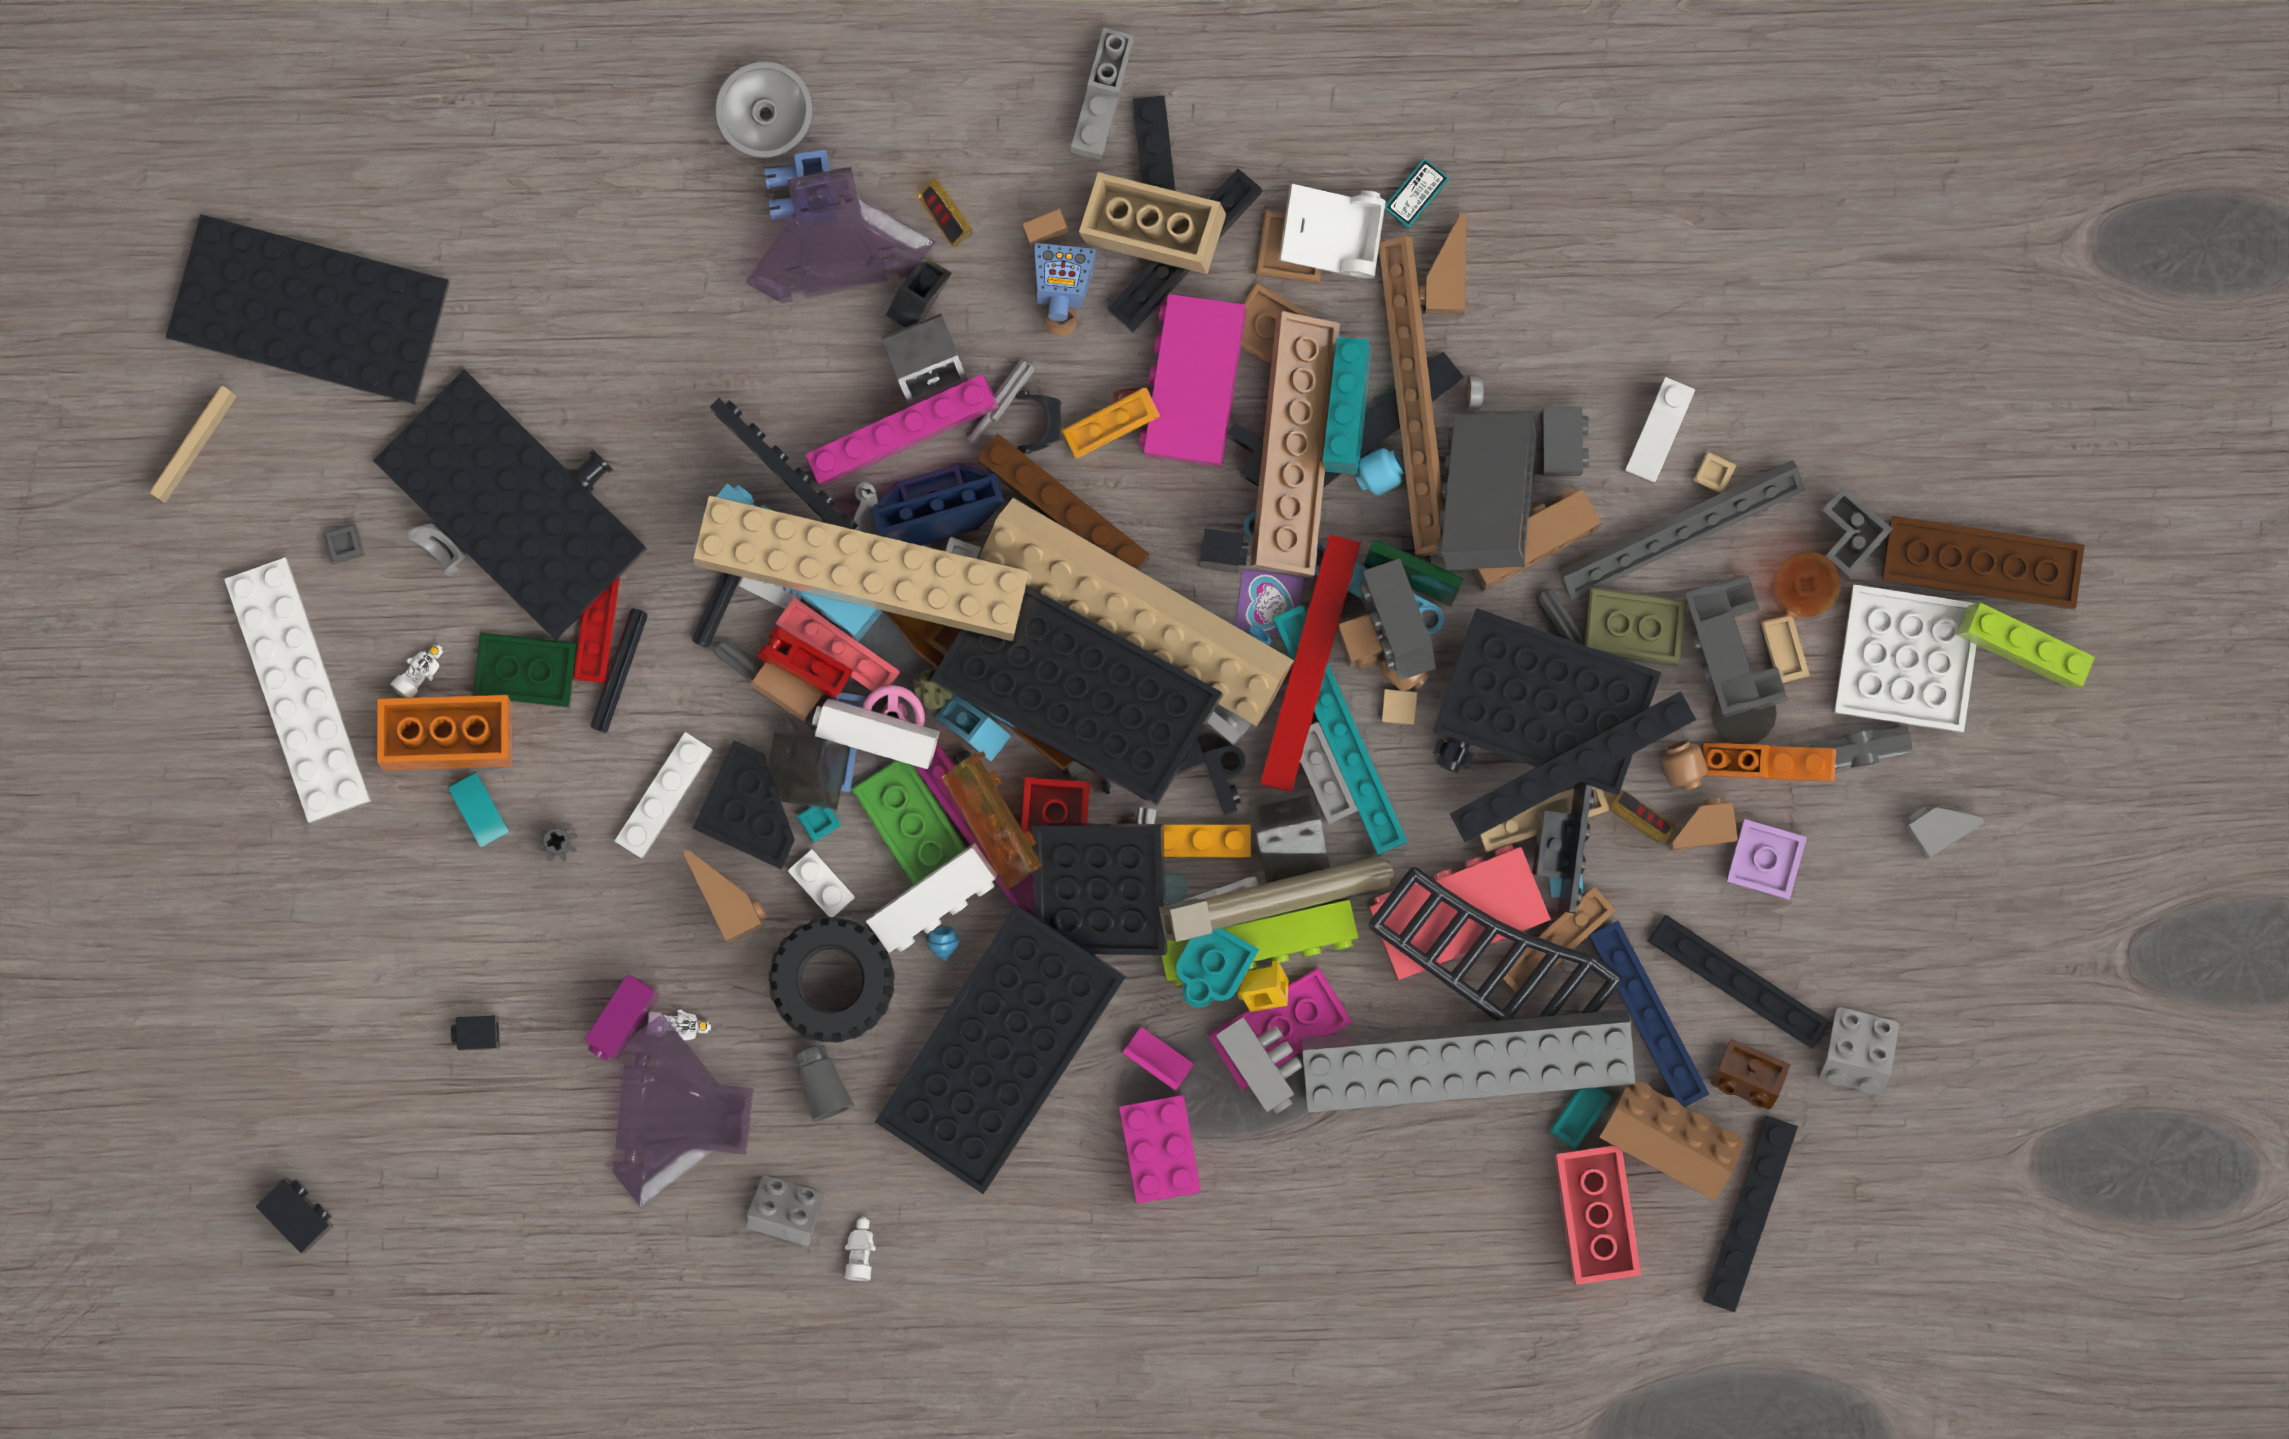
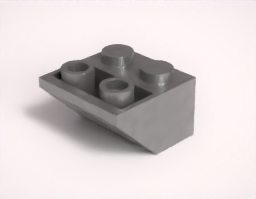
M942 313L881 337L909 407L968 381L964 366Z

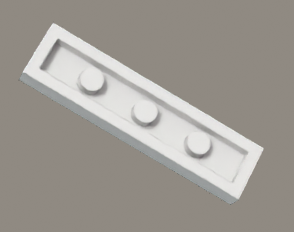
M685 732L615 839V842L643 859L713 752V749Z

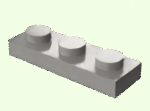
M1319 723L1310 725L1300 763L1329 825L1358 812V809Z

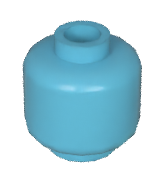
M1379 448L1360 459L1359 473L1355 474V477L1363 491L1369 489L1374 495L1380 496L1402 483V474L1405 473V468L1394 450L1388 451L1385 448Z

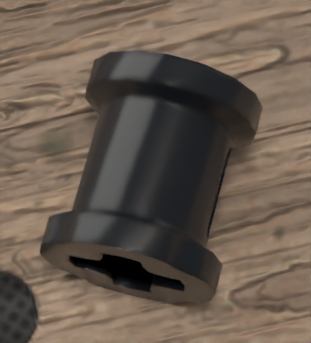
M593 449L589 452L590 457L577 470L572 469L570 471L590 493L594 490L593 485L606 472L610 473L613 470Z

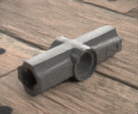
M1898 726L1873 732V730L1845 735L1842 739L1811 745V748L1836 749L1835 769L1846 766L1851 768L1878 763L1881 759L1913 753L1911 735L1907 726Z

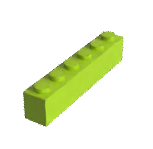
M1350 900L1222 928L1259 949L1248 970L1258 968L1257 962L1268 959L1270 965H1272V961L1278 960L1279 963L1290 961L1288 955L1301 952L1302 958L1321 954L1320 948L1333 945L1334 951L1353 947L1352 941L1359 938ZM1190 939L1178 942L1168 940V953L1161 955L1167 982L1174 981L1175 987L1184 985L1177 976L1176 965Z

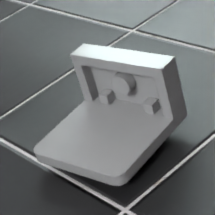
M1843 1007L1837 1008L1834 1014L1828 1052L1820 1069L1819 1080L1827 1081L1836 1086L1858 1089L1867 1094L1882 1096L1892 1072L1899 1024L1894 1020Z

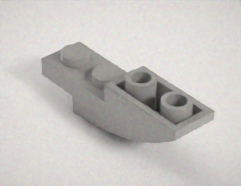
M1103 28L1071 145V153L1102 160L1115 117L1135 35Z

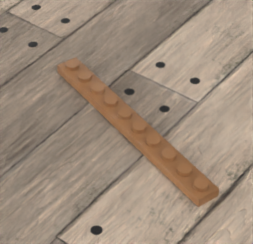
M1404 235L1380 242L1379 253L1415 556L1425 557L1438 553L1437 540L1443 536V530L1440 526V512L1445 510L1413 240L1412 237Z

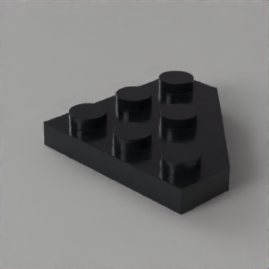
M734 740L695 821L693 829L782 870L794 845L795 838L767 760L763 753Z

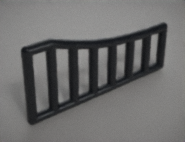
M1411 867L1368 923L1371 931L1496 1021L1516 1019L1514 1016L1559 958L1579 964L1538 1017L1555 1016L1590 970H1593L1606 981L1581 1013L1599 1012L1622 982V976L1596 956L1535 937L1505 924L1454 894L1417 867ZM1417 883L1431 894L1399 935L1384 923L1413 885ZM1443 901L1458 912L1428 951L1424 953L1410 942ZM1471 919L1485 927V929L1453 971L1450 972L1439 964L1437 959L1467 920ZM1497 934L1514 941L1515 943L1478 990H1475L1462 980ZM1527 947L1546 953L1504 1009L1488 999Z

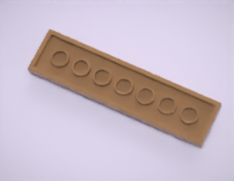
M1285 311L1276 313L1250 564L1252 567L1311 577L1315 574L1325 476L1323 455L1336 340L1339 337L1340 323Z

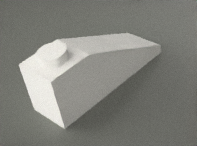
M1665 377L1625 469L1626 472L1650 482H1656L1695 389Z

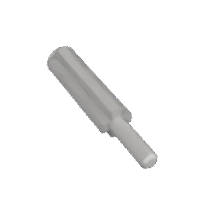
M1020 358V361L994 394L1000 408L983 416L967 438L970 443L975 444L992 420L998 421L1016 397V394L1019 393L1033 372L1036 371L1034 366L1028 361Z

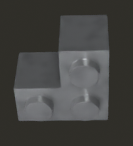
M1844 486L1818 514L1819 517L1842 536L1821 561L1846 582L1892 530L1887 523Z

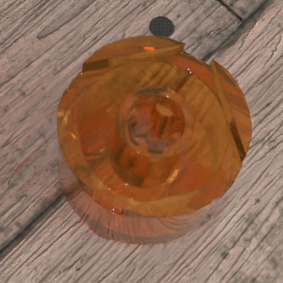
M1804 552L1790 556L1777 569L1771 584V595L1777 607L1785 615L1804 621H1809L1823 615L1836 602L1840 592V581L1835 565L1827 557L1815 552ZM1806 579L1811 582L1809 588L1813 592L1808 590L1803 593L1800 590L1802 585L1799 581L1803 583Z

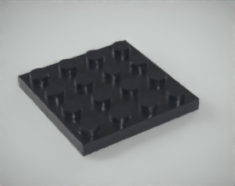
M1034 823L1032 825L1035 916L1092 954L1166 955L1168 953L1167 939L1164 936L1159 907L1166 905L1163 824Z

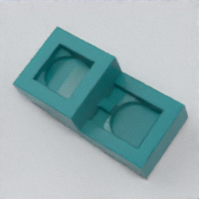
M477 771L448 786L452 797L480 847L509 832L506 823L493 803L492 797Z

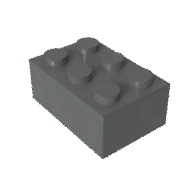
M1397 559L1364 570L1365 583L1360 584L1363 594L1362 600L1367 614L1371 615L1379 643L1382 644L1383 656L1388 671L1395 670L1398 681L1436 669L1432 642L1401 560Z

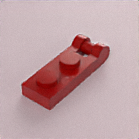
M773 627L769 634L770 640L767 645L761 647L757 654L758 657L766 663L776 665L836 700L850 678L853 669L779 627ZM781 646H786L790 649L786 656L778 652Z

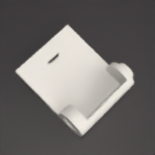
M1290 184L1279 261L1357 278H1374L1386 201L1380 198V193L1373 191H1361V195L1348 197Z

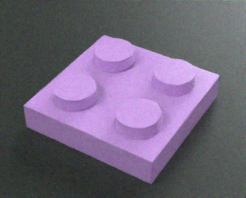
M1744 819L1726 882L1790 900L1807 837Z

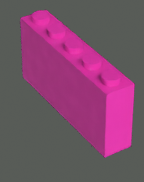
M1168 294L1167 303H1161L1159 321L1164 322L1162 334H1156L1154 353H1159L1157 366H1151L1149 384L1154 385L1151 398L1160 417L1149 422L1147 429L1141 430L1139 448H1144L1145 457L1217 468L1223 467L1247 312L1245 305Z

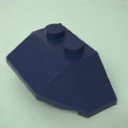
M956 464L897 481L882 497L880 502L873 506L871 512L878 536L921 546L979 529L1004 503L996 473Z

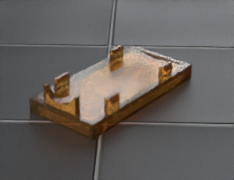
M975 753L958 764L942 780L1005 888L1009 890L1041 868L1042 864L1031 847L1036 844V841L1030 831L1022 832L996 786L1001 784L995 771L988 773L980 760L985 756V753Z

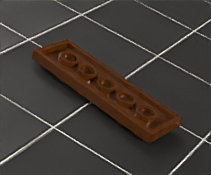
M1899 516L1890 517L1889 526L1892 530L1887 538L1881 581L2070 610L2076 609L2085 545Z

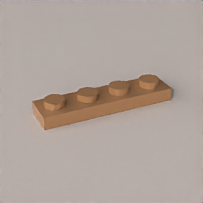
M1594 886L1581 898L1579 906H1576L1575 914L1565 912L1538 938L1574 949L1617 910ZM1527 947L1503 978V981L1516 993L1546 953ZM1559 958L1555 965L1558 964L1562 960V958Z

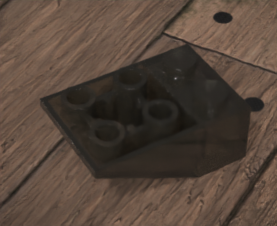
M1313 787L1249 801L1266 883L1330 868Z

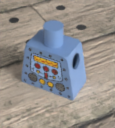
M1035 243L1034 265L1037 303L1049 305V319L1065 321L1067 320L1069 307L1081 308L1083 306L1095 269L1096 249Z

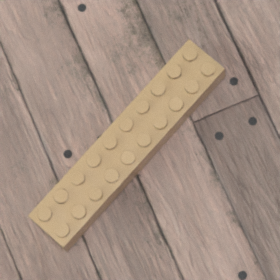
M709 496L693 558L694 566L1013 641L1029 575V571L714 496Z
M1014 498L997 517L979 556V560L1029 571L1027 586L1218 689L1223 693V697L1218 704L1255 726L1258 725L1270 708L1294 661Z

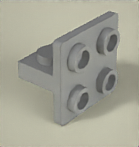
M762 1176L747 1214L748 1223L746 1228L809 1247L824 1194L811 1188L784 1182L777 1178Z

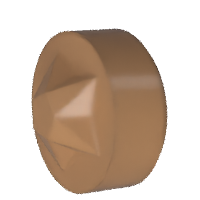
M1049 308L1046 310L1044 324L1050 333L1057 336H1065L1075 330L1077 313L1073 308H1068V316L1065 321L1049 319Z

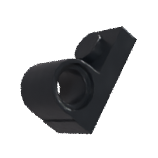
M1229 745L1204 752L1206 765L1224 816L1236 813V804L1241 803L1235 784L1229 786L1227 780L1233 779L1243 772L1246 763L1243 751L1237 746ZM1228 753L1235 754L1239 758V766L1234 770L1223 768L1221 758Z

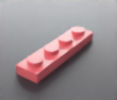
M795 597L776 622V625L853 669L850 677L871 692L882 686L892 685L901 673Z

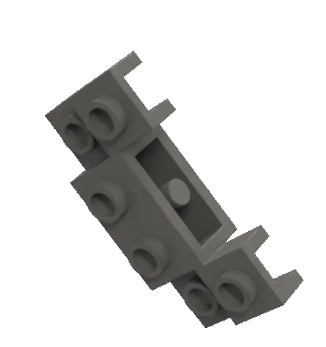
M1749 576L1686 592L1685 595L1697 633L1692 634L1697 653L1704 652L1707 663L1701 664L1706 682L1713 681L1724 717L1727 718L1755 708L1760 710L1788 701L1778 667L1752 674L1735 617L1759 610Z

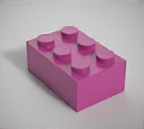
M1184 1095L1119 1107L1136 1203L1140 1204L1200 1193L1201 1188Z

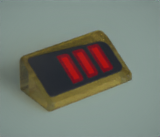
M931 179L918 194V199L950 245L956 247L972 236V227L938 179Z
M1625 790L1620 791L1619 796L1617 795L1609 807L1611 812L1659 845L1666 843L1675 828L1672 822Z

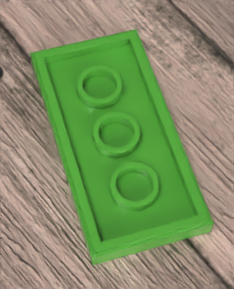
M895 760L851 788L912 885H915L966 849L913 765Z

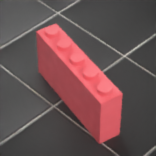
M1512 844L1495 850L1496 857L1483 861L1482 856L1465 862L1464 866L1466 869L1453 873L1452 868L1433 875L1435 881L1471 905L1521 931L1551 920L1522 847L1514 849ZM1415 883L1384 924L1400 935L1431 893ZM1391 892L1373 899L1375 905L1369 907L1372 917ZM1442 901L1410 943L1426 953L1458 911ZM1468 919L1437 959V962L1442 964L1465 955L1484 931L1485 927ZM1497 934L1490 944L1503 940L1505 937ZM1381 938L1397 981L1425 970Z

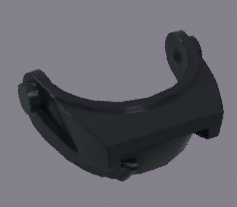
M1019 391V394H1016V399L1037 401L1044 408L1047 420L1042 436L1030 445L1018 446V450L1023 454H1031L1063 440L1061 435L1062 401L1045 395H1029V391Z

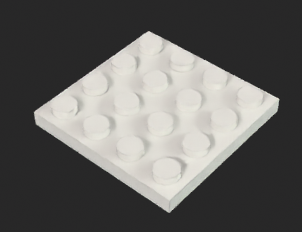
M1853 585L1834 713L1963 733L1976 644L1957 636L1956 633L1968 605L1976 603Z

